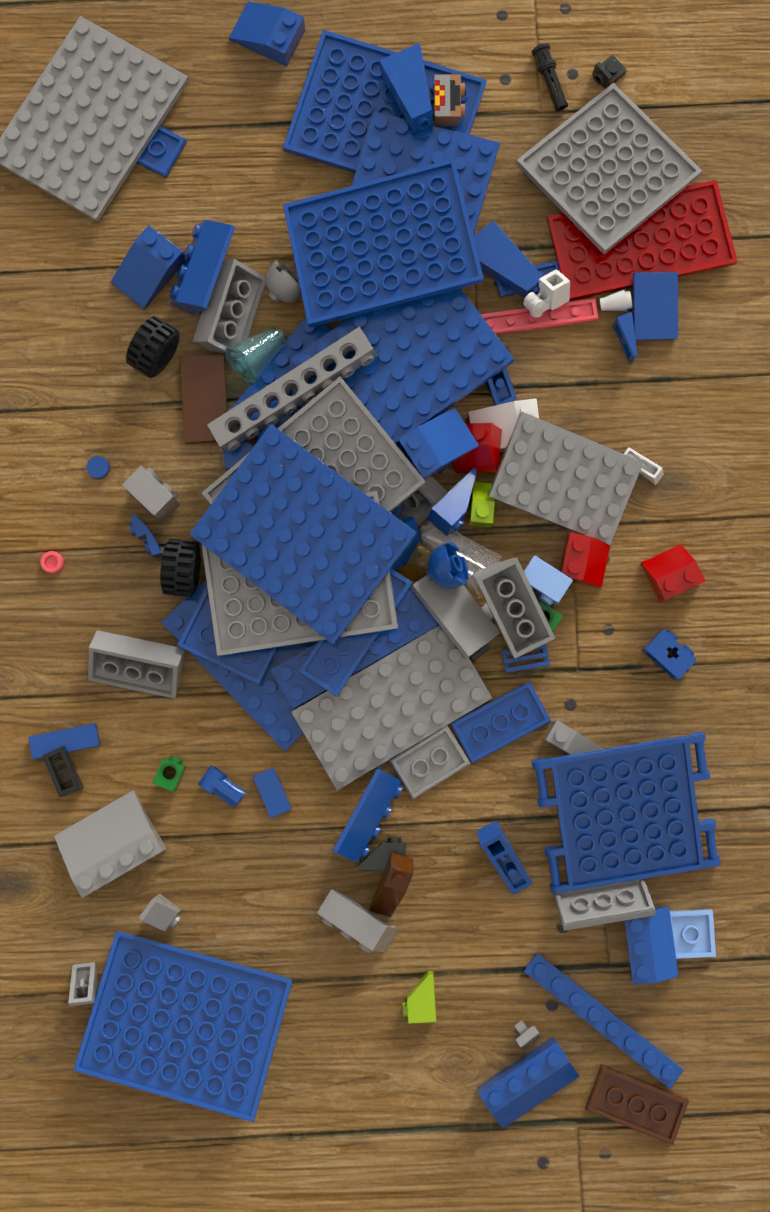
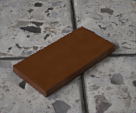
M224 353L180 356L185 444L217 442L207 424L228 412Z
M601 1064L585 1109L673 1145L689 1100Z

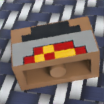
M461 74L434 75V126H460L461 118H465V104H461V97H465V83H461Z

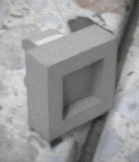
M522 1020L515 1025V1028L520 1033V1036L515 1040L522 1049L541 1036V1033L534 1025L528 1029Z

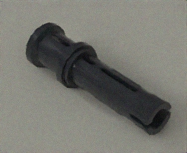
M543 43L536 46L531 53L537 60L539 66L537 70L543 75L555 106V111L558 112L566 109L568 103L555 71L557 64L551 57L549 51L551 47L549 43ZM552 82L554 83L558 95H556Z

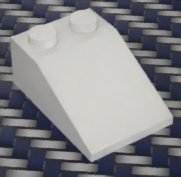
M537 399L513 401L470 411L469 421L470 423H493L502 429L500 452H505L520 412L539 418Z

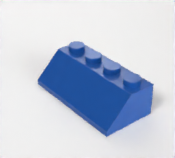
M204 220L194 226L191 234L194 237L192 244L187 246L184 253L186 261L184 265L180 266L177 272V277H179L178 283L172 287L169 297L172 298L170 305L192 315L207 308L235 226Z
M377 768L333 849L335 853L357 863L360 858L365 859L370 850V847L367 846L371 838L376 839L381 829L378 826L381 818L386 819L392 809L389 803L392 798L397 799L403 789L400 786L401 780Z
M552 1036L477 1087L479 1096L492 1116L502 1128H505L574 1081L579 1075L554 1036Z

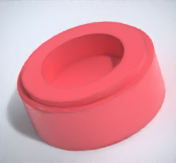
M48 551L41 557L40 564L45 572L56 574L63 569L64 559L59 553Z

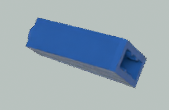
M417 43L379 60L381 75L413 133L432 125V107L420 44Z
M494 220L474 235L483 273L494 280H499L502 285L512 289L523 298L531 292H534L536 295L539 293V278L543 277L542 274Z

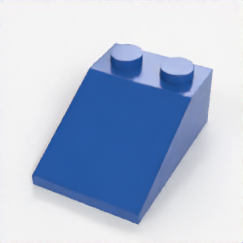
M248 1L229 40L287 67L305 32L304 16L284 7Z
M148 225L134 241L112 278L111 283L145 310L179 270L180 266L185 263L186 259L183 251Z
M455 408L415 428L399 438L397 443L403 454L424 480L479 446Z

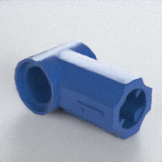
M211 765L198 785L210 794L217 795L235 808L246 791L227 778L228 776L218 768Z

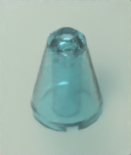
M272 327L227 347L225 351L228 352L225 354V358L232 371L236 375L240 373L244 377L242 379L244 383L254 385L286 345V336L282 330Z

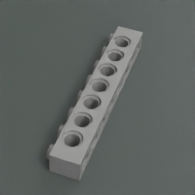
M359 326L210 422L207 426L220 448L226 452L236 450L240 447L241 442L256 437L260 433L259 431L266 426L269 427L270 424L275 425L280 417L285 414H292L299 405L304 402H310L317 396L316 394L323 391L339 376L341 378H348L358 367L370 364L374 357L377 356V353ZM350 351H355L353 358L346 359V355ZM335 363V369L333 371L328 372L327 367L330 364ZM316 375V381L308 384L309 378ZM298 388L294 396H289L291 389ZM274 400H279L275 408H270ZM255 412H260L258 419L252 421V415ZM241 424L240 430L233 433L234 426Z

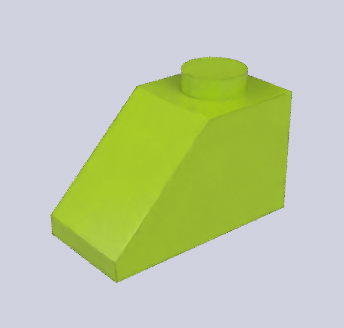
M474 482L469 526L491 528L495 499L487 495L492 483Z
M428 971L407 995V1002L403 1003V1017H408V1024L436 1022L433 971Z

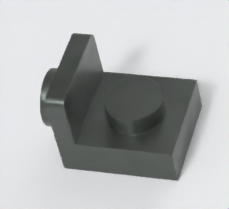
M612 54L602 64L600 62L595 64L592 75L597 84L602 85L606 89L624 76L627 69Z

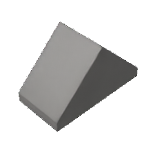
M96 963L72 965L69 1006L94 1003L99 989Z

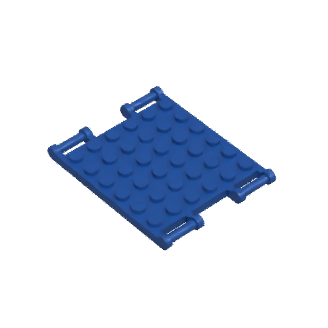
M704 732L532 761V767L536 771L539 797L537 798L538 806H557L562 845L545 847V856L548 857L552 881L550 884L551 893H563L716 867L721 864L720 856L717 855L714 829H716V821L714 819H705L699 822L694 782L710 779V771L706 765L704 749L706 738ZM690 744H695L698 768L696 772L692 771ZM551 768L555 796H548L545 769ZM702 831H705L708 850L706 858H703L700 835ZM564 855L567 882H561L557 856Z

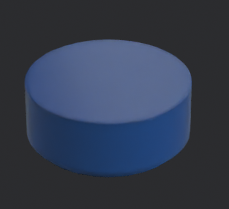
M95 456L88 461L87 471L93 478L103 479L110 472V464L105 458Z

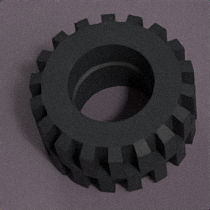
M157 316L150 317L138 328L130 341L126 353L127 364L147 377L154 378L164 370L172 359L178 347L180 332Z
M169 538L162 555L160 584L164 595L192 597L198 585L201 561L200 546L197 541Z

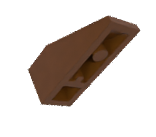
M391 852L369 911L389 917L392 916L412 879V858Z

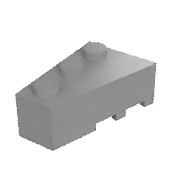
M333 889L330 890L317 914L323 917L321 920L323 923L332 928L335 925L341 929L340 934L349 940L354 938L360 942L358 946L368 953L371 950L386 952L399 930L398 927L388 925L380 919V916L373 915L359 903Z

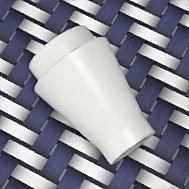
M621 290L600 298L601 311H627V309H632L630 291Z

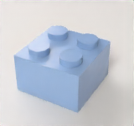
M535 555L524 569V573L535 596L538 598V602L541 601L551 607L559 603L573 581Z

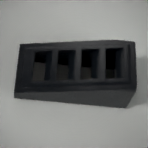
M65 746L43 755L59 797H65L84 788ZM62 755V760L55 763L52 762V759ZM66 764V768L56 771V767ZM69 772V777L60 779L59 776ZM70 781L73 782L74 785L67 788L64 787V784Z

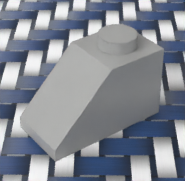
M159 894L150 901L139 919L160 930L166 931L169 927L173 929L181 919L178 914L182 909Z

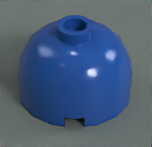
M447 542L437 547L430 554L428 560V577L442 588H458L467 584L466 580L469 579L466 560L464 556L459 558L456 552L459 548L453 542Z

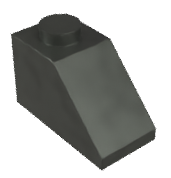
M388 837V841L381 842L359 863V870L384 871L391 852L402 856L406 855V842H401L399 837Z

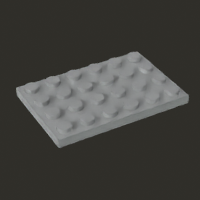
M520 412L487 496L611 545L643 462L532 415Z

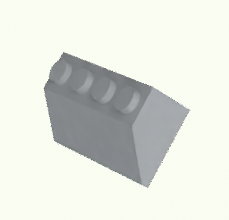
M225 259L208 306L201 313L192 342L209 351L219 354L224 353L226 356L241 359L265 286V277L236 259Z
M517 557L491 564L472 574L514 659L556 639Z
M97 630L89 646L88 681L176 699L184 666L185 649Z

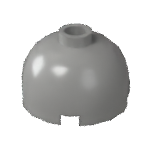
M275 260L265 276L266 287L270 290L268 295L277 303L280 300L285 303H293L302 297L298 275L283 263L281 266H278V260Z

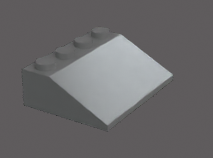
M134 790L54 836L69 875L82 898L167 849Z

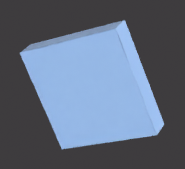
M713 910L670 911L676 959L716 957Z

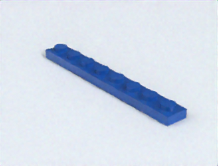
M536 953L523 971L668 1088L673 1086L684 1071L678 1064L539 953Z

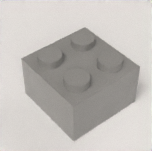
M140 466L122 486L162 523L180 505L176 500L178 495L168 484L164 483L161 485L162 480L151 468L145 470Z

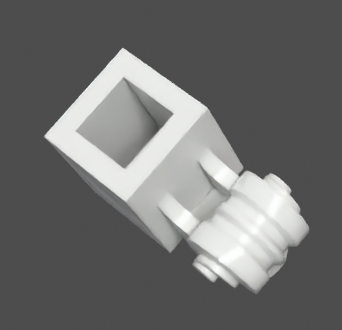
M557 269L539 278V293L537 295L534 292L529 293L525 297L523 305L530 311L532 317H540L544 311L560 307L569 302L570 280Z

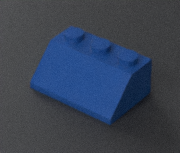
M669 906L656 907L654 916L625 920L633 985L658 983L678 977Z

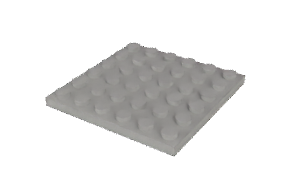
M614 83L517 159L516 165L603 254L611 250L702 174V170Z

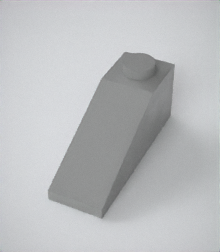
M558 720L552 722L543 738L545 742L567 755L603 749Z

